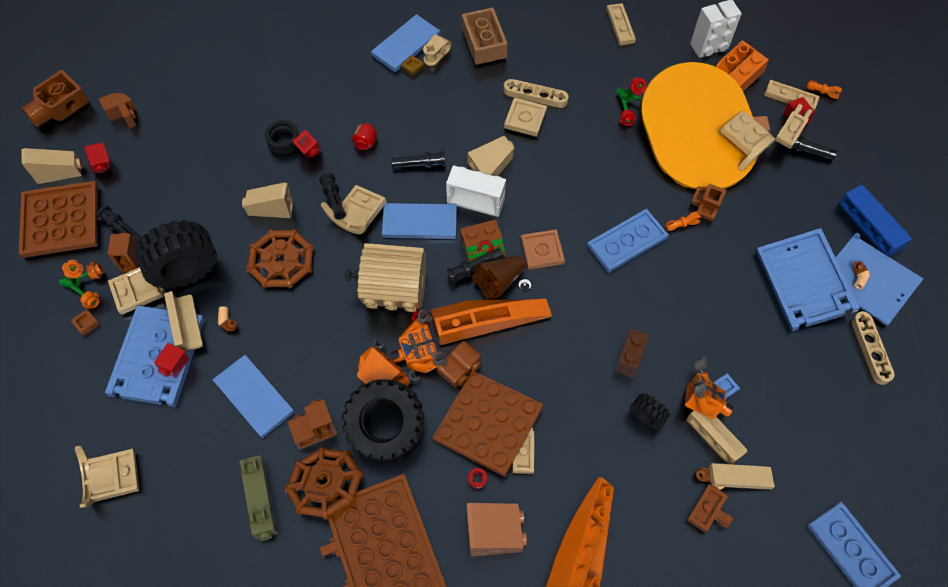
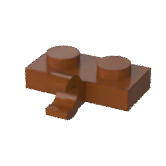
M709 484L687 521L705 533L710 528L714 519L718 524L727 529L734 518L720 509L728 495Z

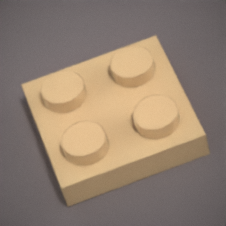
M514 98L504 123V128L537 137L547 111V106Z

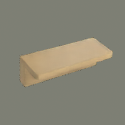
M172 291L164 293L174 345L185 352L203 347L192 295L175 298Z
M694 410L686 419L727 464H734L747 452L742 443L717 417L711 419Z

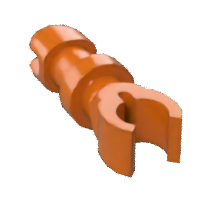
M813 80L807 83L809 90H817L821 94L827 93V95L834 99H838L839 93L842 91L841 87H828L827 84L821 85Z
M696 211L687 217H679V220L668 221L665 227L668 231L676 230L677 227L684 228L687 224L696 225L700 223L698 218H701V216Z

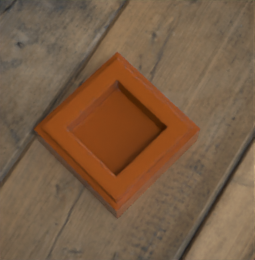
M88 309L70 320L83 336L100 325Z

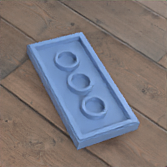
M416 14L374 48L371 54L396 72L401 68V64L411 55L416 56L422 51L424 45L435 34L440 35V30Z
M386 203L383 211L382 238L456 239L457 204Z
M646 208L587 243V246L607 272L610 273L666 240L669 234Z
M246 355L242 356L213 379L215 384L261 438H264L295 413Z
M842 501L807 525L854 587H888L901 577Z

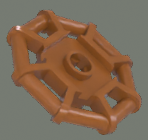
M269 229V232L255 243L249 245L248 248L250 250L246 271L251 273L261 283L263 288H293L296 282L313 270L311 265L315 249L314 245L303 238L296 229ZM275 238H289V240L285 241L283 239H280L276 241ZM272 239V243L265 249L260 248ZM295 240H296L303 248L297 249V248L293 245L294 242H295ZM260 254L261 262L255 264L256 255ZM302 255H305L304 264L299 262V258ZM284 256V261L276 260L278 257ZM264 269L268 273L267 277H264L259 270ZM297 269H299V271H298L297 273H295L292 277L289 278V276H290L292 273H294ZM277 276L285 277L286 280L273 278Z
M322 446L319 447V450L294 463V469L289 482L284 487L285 493L289 495L296 509L295 512L298 515L305 514L329 519L335 512L355 502L354 498L360 480L363 478V471L358 468L349 450L327 449ZM326 457H330V458H337V459H336L335 461H332V460H326L325 458H326ZM318 460V461L316 462L317 464L314 465L313 467H312L311 465L308 466L309 464H311V463H313L314 461ZM346 463L350 471L343 472L341 469L342 464ZM301 472H304L301 482H298ZM327 477L328 481L321 485L319 481ZM352 479L348 491L345 492L343 488L346 480ZM298 490L305 492L306 496L302 501L297 493ZM339 495L343 497L328 507V502L335 501ZM311 501L322 503V508L308 505Z

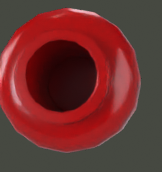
M359 124L352 136V141L356 148L360 150L371 149L377 138V131L371 124Z

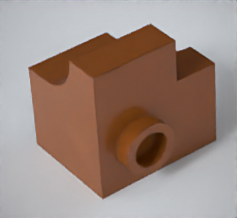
M710 183L707 187L698 186L691 204L699 207L697 212H699L702 218L713 222L727 190Z

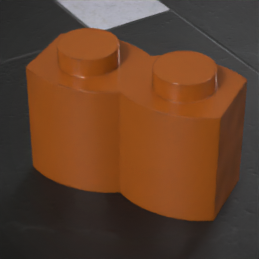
M463 341L444 359L447 361V365H439L437 367V373L454 388L458 385L462 386L468 379L467 375L472 371L476 372L480 368L482 356Z

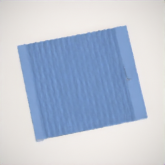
M855 233L836 256V260L859 307L888 326L922 282L923 278L859 239L860 235ZM856 261H862L870 273V277L862 290L854 287L857 277L853 271V264Z

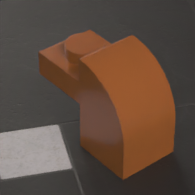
M113 93L99 98L110 121L124 117L129 128L136 126L133 119L136 118L134 112L137 110L127 95Z

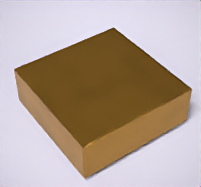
M413 55L401 64V69L413 77L425 67L424 63Z

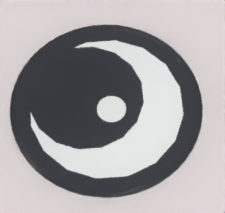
M522 278L518 281L517 287L520 291L528 292L532 289L533 284L530 279Z

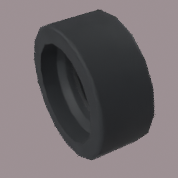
M279 120L268 126L265 138L272 152L284 155L297 149V146L292 142L299 136L298 128L294 123L287 120ZM280 132H290L293 134V137L287 142L276 143L273 141L274 136Z

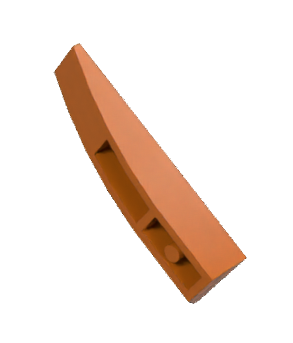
M742 40L719 61L716 67L729 74L744 91L765 72L769 59Z
M547 299L467 300L430 310L440 345L552 317Z
M598 477L574 515L557 552L546 587H600L614 487L604 478Z

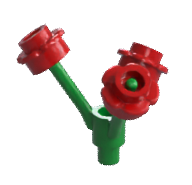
M634 78L629 89L619 88L616 91L624 107V111L620 114L621 124L630 126L637 119L634 112L628 110L627 102L635 99L641 101L642 105L643 97L636 95H641L647 89L646 81L643 78Z

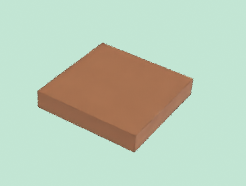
M557 229L521 235L520 239L528 270L565 264Z

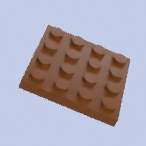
M96 181L21 192L19 255L21 258L98 246V219L96 217L98 212V184Z
M472 371L432 439L506 477L529 432L544 408V404Z

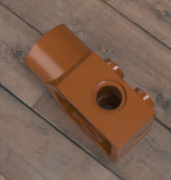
M61 69L34 87V100L21 109L37 128H40L51 119L64 120L90 101L83 89Z

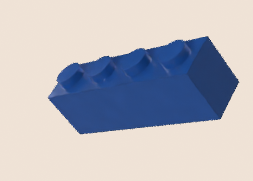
M863 185L845 193L839 202L840 206L883 254L888 257L904 249L912 240L909 234Z

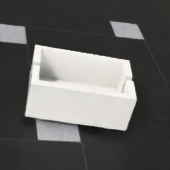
M733 0L718 3V7L714 4L701 8L690 43L699 58L729 49L742 14Z
M453 166L446 182L447 203L457 204L459 207L499 217L505 200L506 179L484 174L480 171L468 170L465 167Z

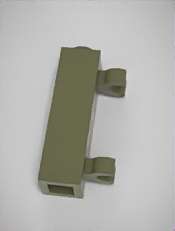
M261 455L239 460L252 536L259 539V541L271 539L272 535L278 534L265 460Z

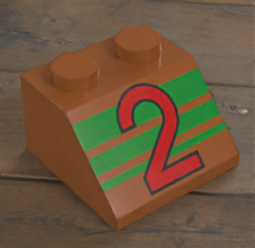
M496 219L460 229V241L468 262L497 248H500L504 258L506 257L502 235Z

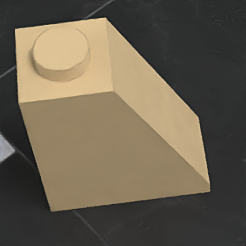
M502 136L468 152V164L473 171L498 176L513 159V143L508 141L505 136Z
M22 149V165L37 184L81 176L83 162L74 151Z
M287 183L247 190L246 197L242 200V207L245 208L248 216L291 218L294 202Z

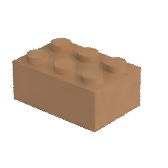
M494 8L462 14V30L475 65L507 58L508 43Z

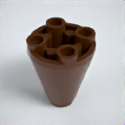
M519 255L482 262L476 266L472 279L475 284L479 285L486 299H495L501 296L526 268V262Z

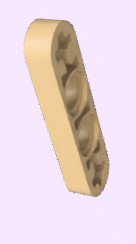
M509 79L504 83V93L510 97L563 108L568 103V94L563 90ZM529 89L532 93L526 94L523 91ZM546 93L548 94V97L543 98L540 96V94Z
M858 312L852 319V326L871 375L876 383L880 385L888 384L894 378V371L873 318L867 312ZM870 335L874 339V343L867 342L864 336ZM873 352L878 353L881 361L874 360L871 354ZM880 372H882V374H886L887 377L885 378V376H881Z

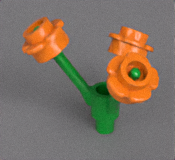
M69 260L67 263H64L62 270L65 277L59 280V284L70 287L82 296L80 302L86 309L97 307L100 302L99 294L92 291L84 293L78 286L80 285V279L86 276H90L93 280L102 277L104 271L100 263L96 264L92 261L90 265L86 266L87 272L82 273V264L77 263L76 260Z

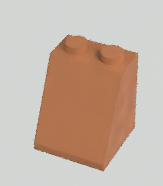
M467 503L471 557L523 551V545H527L526 532L521 530V523H524L523 510H519V504Z

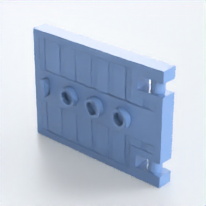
M821 228L757 248V255L791 331L798 330L801 324H805V327L844 316L847 310H850L851 313L859 310L860 307ZM845 299L846 303L841 304L840 300ZM800 313V317L796 318L794 314Z
M144 306L136 307L105 394L115 397L118 393L123 399L162 405L163 401H167L166 403L169 406H177L195 349L186 351L189 360L177 378L170 375L165 377L157 372L158 368L154 364L155 360L167 343L174 345L168 310ZM197 315L201 333L205 319L202 315Z

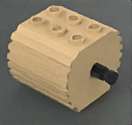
M365 243L360 258V269L355 270V273H352L351 269H347L345 280L350 281L351 278H354V281L358 282V298L367 308L377 309L378 306H385L387 310L405 308V311L416 312V309L422 308L424 299L427 259L424 248Z

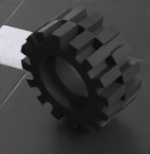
M643 393L639 394L630 406V412L633 413L634 417H637L638 421L643 422V425H648L650 429L660 430L670 417L669 410L665 408L664 404H660L661 401L655 400V397H649L648 394L644 395Z

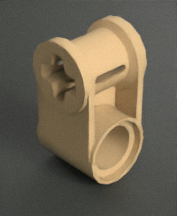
M435 34L423 47L425 54L424 63L428 66L436 65L449 52L451 41Z

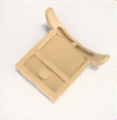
M744 111L740 112L720 130L721 133L748 155L738 167L740 171H743L775 141V138L764 127Z
M355 185L342 202L346 212L345 218L341 220L335 219L333 210L325 202H322L321 207L327 216L339 227L354 234H363L387 201L385 197Z
M140 267L108 280L117 310L121 315L136 309L137 306H143L164 297V293H166L165 289L157 288L147 283L143 278Z
M82 446L75 447L83 485L81 508L90 507L96 501L140 491L134 449L89 459Z

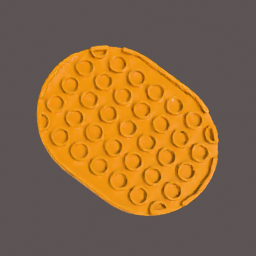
M687 62L673 65L663 70L650 82L644 93L641 105L643 125L659 167L665 174L674 179L676 183L692 189H697L698 186L707 187L709 183L726 189L740 182L755 164L756 159L743 171H740L738 167L748 155L720 132L723 126L742 111L753 118L742 89L729 74L709 64Z

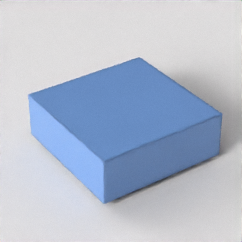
M728 373L713 382L726 392V399L740 390Z

